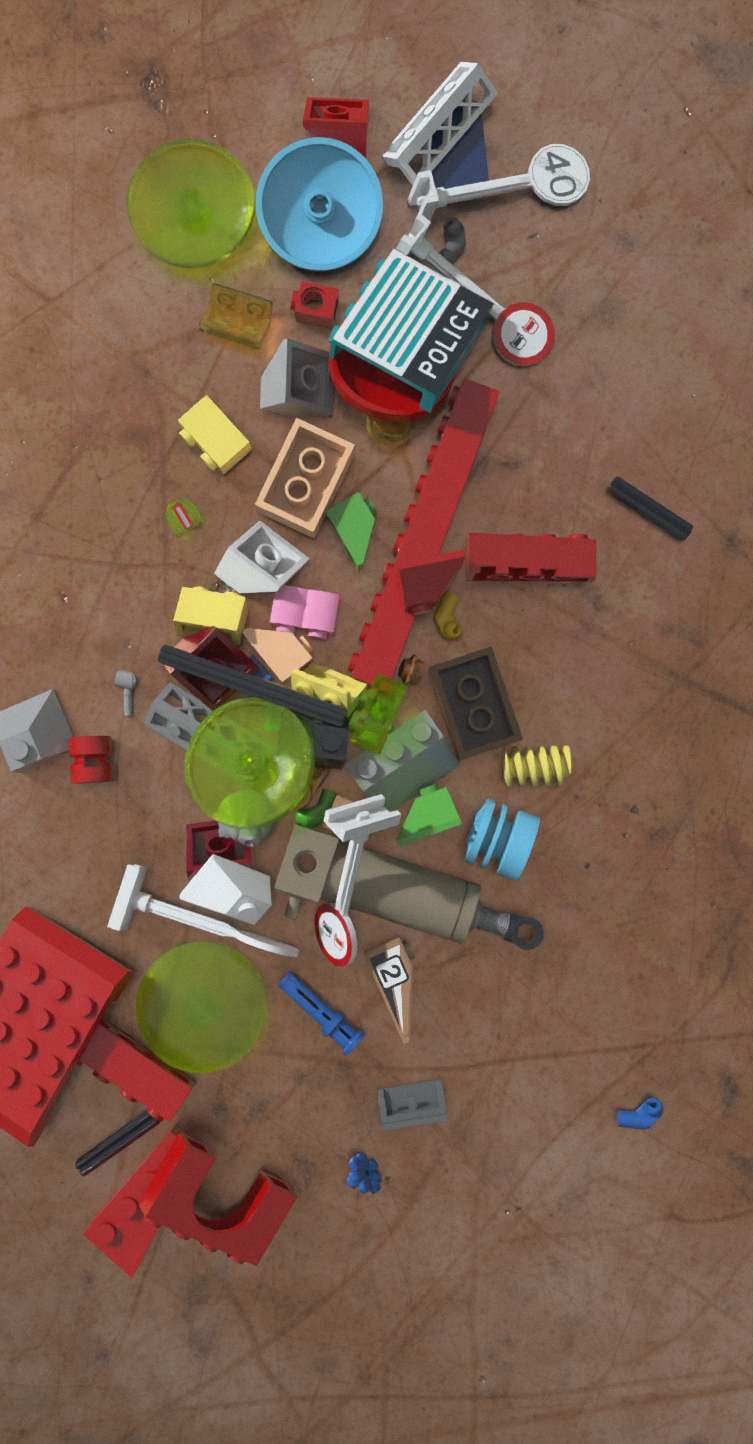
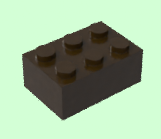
M492 646L429 667L428 671L458 761L523 740Z

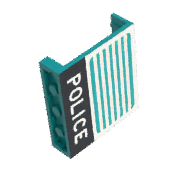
M393 249L387 259L381 258L378 262L373 280H366L363 284L358 302H351L343 318L345 321L341 327L336 325L333 328L328 342L331 343L329 358L334 359L336 354L340 353L342 349L347 350L423 392L419 407L431 413L488 322L494 303Z

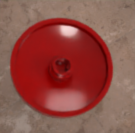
M342 349L340 353L338 352L334 359L328 357L329 372L335 388L345 401L358 411L370 417L391 422L415 420L429 414V412L419 407L423 392L345 349ZM455 374L432 411L437 409L448 396Z

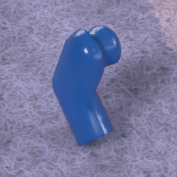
M650 1098L635 1112L618 1110L617 1127L649 1129L663 1114L662 1102L657 1098Z

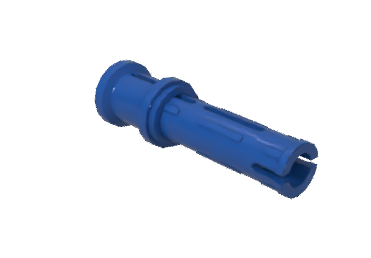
M292 971L278 984L279 988L323 1027L321 1031L325 1037L330 1036L343 1048L342 1053L345 1056L365 1036L363 1031L358 1032L344 1019L345 1014L343 1012L337 1011L335 1013L298 979ZM297 990H299L311 1003H313L318 1008V1010H316L304 997H302L297 992ZM322 1013H323L325 1016H327L330 1020L328 1021V1020L322 1015ZM339 1029H340L342 1032H344V1033L349 1037V1039H348L344 1034H342V1033L339 1031Z

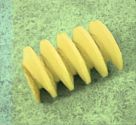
M568 745L563 747L561 755L557 746H551L548 755L543 746H538L535 755L530 746L524 748L522 755L518 747L513 746L509 756L505 747H503V776L507 787L512 786L514 778L518 779L520 787H524L527 778L531 779L533 787H537L540 778L544 779L546 787H550L553 777H556L559 787L563 786L566 777L570 778L571 755Z

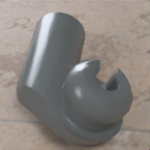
M454 217L447 219L443 225L446 246L439 252L450 263L466 247L464 226Z

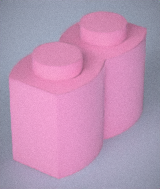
M283 585L275 592L270 624L277 626L276 631L295 634V630L308 631V637L326 640L327 635H334L340 595Z

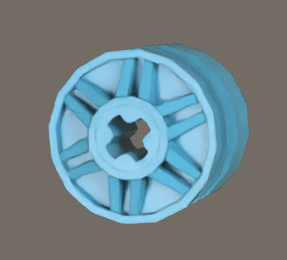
M487 798L484 806L476 813L466 839L464 862L472 865L478 852H480L482 857L479 868L485 869L491 858L494 857L498 859L496 874L513 881H518L532 850L540 824V817L520 810L512 822L506 821L508 805L502 804L495 817L492 814L496 801Z

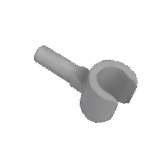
M120 670L116 673L114 685L115 687L124 688V716H132V690L135 687L136 676L132 672Z

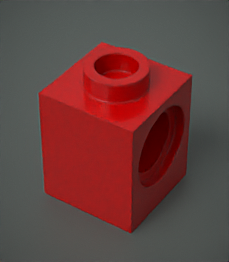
M301 281L299 292L293 291L290 310L295 312L296 322L333 329L339 304V289ZM311 300H318L322 303V306L319 309L311 310L306 307V304Z

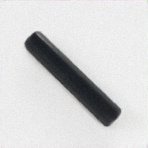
M616 476L608 486L607 491L678 539L684 541L692 532V524L622 478Z
M145 1111L77 1159L75 1162L76 1169L82 1176L88 1175L159 1125L161 1121Z

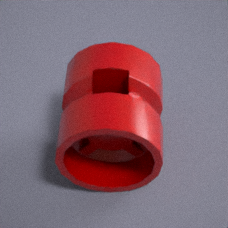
M111 736L69 738V756L75 759V762L70 765L71 784L113 781V764L107 761V757L112 754ZM84 759H98V767H84Z

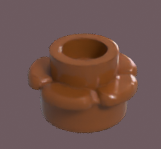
M412 655L409 659H403L398 676L402 677L404 685L410 683L416 686L419 683L424 670V661L417 659L416 655Z

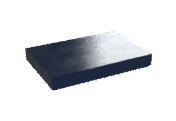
M457 106L453 110L451 126H458L462 121L463 106ZM482 113L431 172L436 188L443 187L448 189L489 181ZM436 130L432 135L431 149H438L441 146L443 130ZM490 196L469 199L459 202L490 199Z

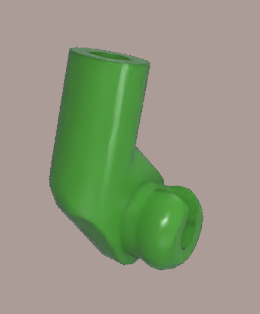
M323 788L316 806L309 809L302 808L297 811L295 816L296 822L308 828H314L324 823L325 812L332 808L338 793Z

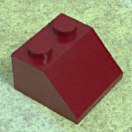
M218 820L187 824L186 873L189 882L213 854L257 871L254 847H247L236 842L231 837H220L218 833Z

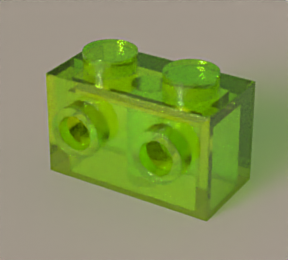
M377 673L371 690L364 688L357 706L363 708L362 712L355 709L348 728L353 729L354 732L349 743L380 755L408 686Z

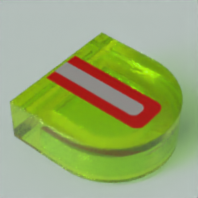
M184 498L176 499L166 509V520L177 538L205 522L190 500Z

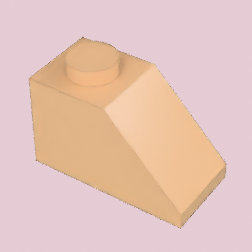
M246 628L242 631L243 635L284 685L291 680V673L294 669L302 671L314 661L310 655L314 649L303 636L297 639L290 632Z

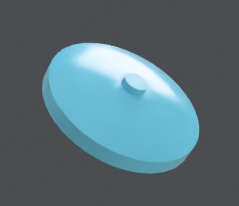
M313 137L288 145L271 159L258 183L256 214L263 236L276 254L300 269L326 272L351 264L370 247L378 233L382 220L383 196L380 182L374 169L361 153L339 140Z

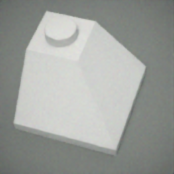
M258 521L228 547L214 574L238 593L277 592L308 563L310 558L263 522Z
M213 854L180 893V899L232 919L255 925L272 905L270 876Z

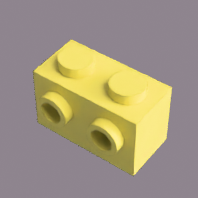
M207 395L178 419L183 429L179 434L191 448L197 445L203 451L200 457L212 471L218 468L224 475L252 450L250 442Z
M182 587L173 619L177 636L186 637L215 625L235 645L240 646L243 635L242 631L245 628L248 616L246 597L234 592H212L203 587Z

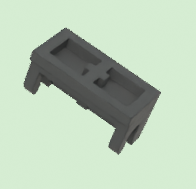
M441 1079L377 1089L383 1131L448 1121Z

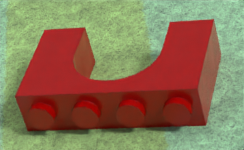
M179 1132L138 1201L144 1214V1220L156 1228H161L163 1225L172 1229V1232L181 1239L189 1240L193 1238L211 1252H217V1250L225 1252L236 1263L244 1264V1262H248L257 1266L297 1199V1195L287 1182L261 1170L245 1199L233 1212L217 1218H207L197 1214L193 1210L195 1194L216 1158L208 1145Z

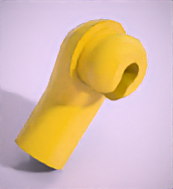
M448 591L445 592L434 614V621L439 633L445 639H456L460 636L462 628L457 623L453 611L460 598Z

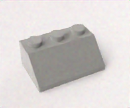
M426 710L345 764L367 798L380 794L385 797L384 807L389 812H392L420 793L419 790L429 787L461 765L445 737Z

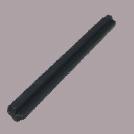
M163 645L158 655V662L338 727L344 724L347 716V709L169 645Z

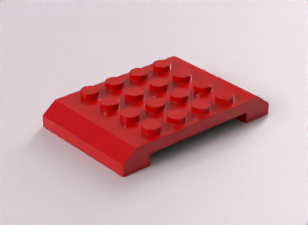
M27 906L10 921L0 939V1128L27 1147H33L51 1118L47 1115L111 1001L118 1000L133 971L32 907Z

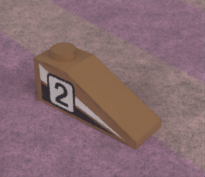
M398 935L365 950L364 956L404 1045L410 1042L413 966L410 960L416 957L409 941L402 942Z

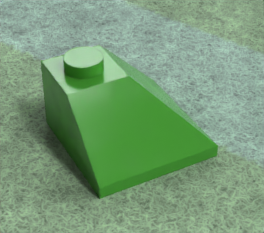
M434 784L419 790L421 797L415 798L396 839L399 847L462 824L447 787L439 789L438 784Z

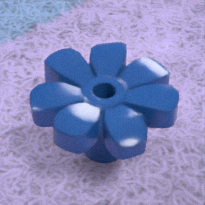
M362 1153L351 1158L348 1164L353 1171L347 1177L349 1187L355 1189L359 1186V1191L363 1194L369 1191L375 1194L380 1191L382 1178L381 1174L375 1171L379 1166L374 1158L368 1160L367 1156Z

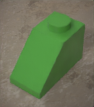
M359 492L326 510L328 521L358 571L364 568L375 528V518L373 516L377 514L371 500L368 497L363 499Z

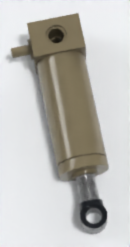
M299 824L294 825L274 887L290 895L284 913L286 918L291 920L297 919L302 900L319 902L322 899L336 903L349 846L348 842H342L339 840V837ZM363 847L349 905L350 909L446 940L449 939L459 944L464 943L468 932H472L473 928H479L481 931L490 932L494 935H501L503 941L513 943L524 950L535 949L544 939L543 926L535 918L513 912L508 915L503 912L501 913V911L481 906V900H479L481 885ZM308 853L316 858L317 864L314 870L306 871L302 869L299 863L302 854ZM526 923L531 924L534 928L532 938L527 941L520 940L518 937L519 927Z

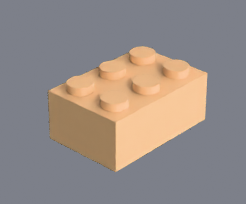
M296 418L255 503L257 512L315 539L326 517V510L330 509L356 454L355 444Z

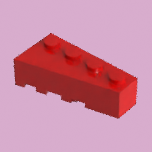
M469 533L465 544V582L592 583L596 579V539H588L586 534H571L568 538L556 537L555 534L526 536L523 534Z
M176 1124L83 1232V1235L131 1278H133L158 1229L144 1220V1214L138 1201L179 1132L189 1136Z

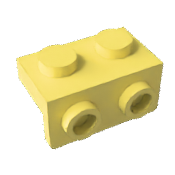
M311 662L304 672L294 669L291 673L293 690L346 708L347 718L368 693L366 683L314 662Z

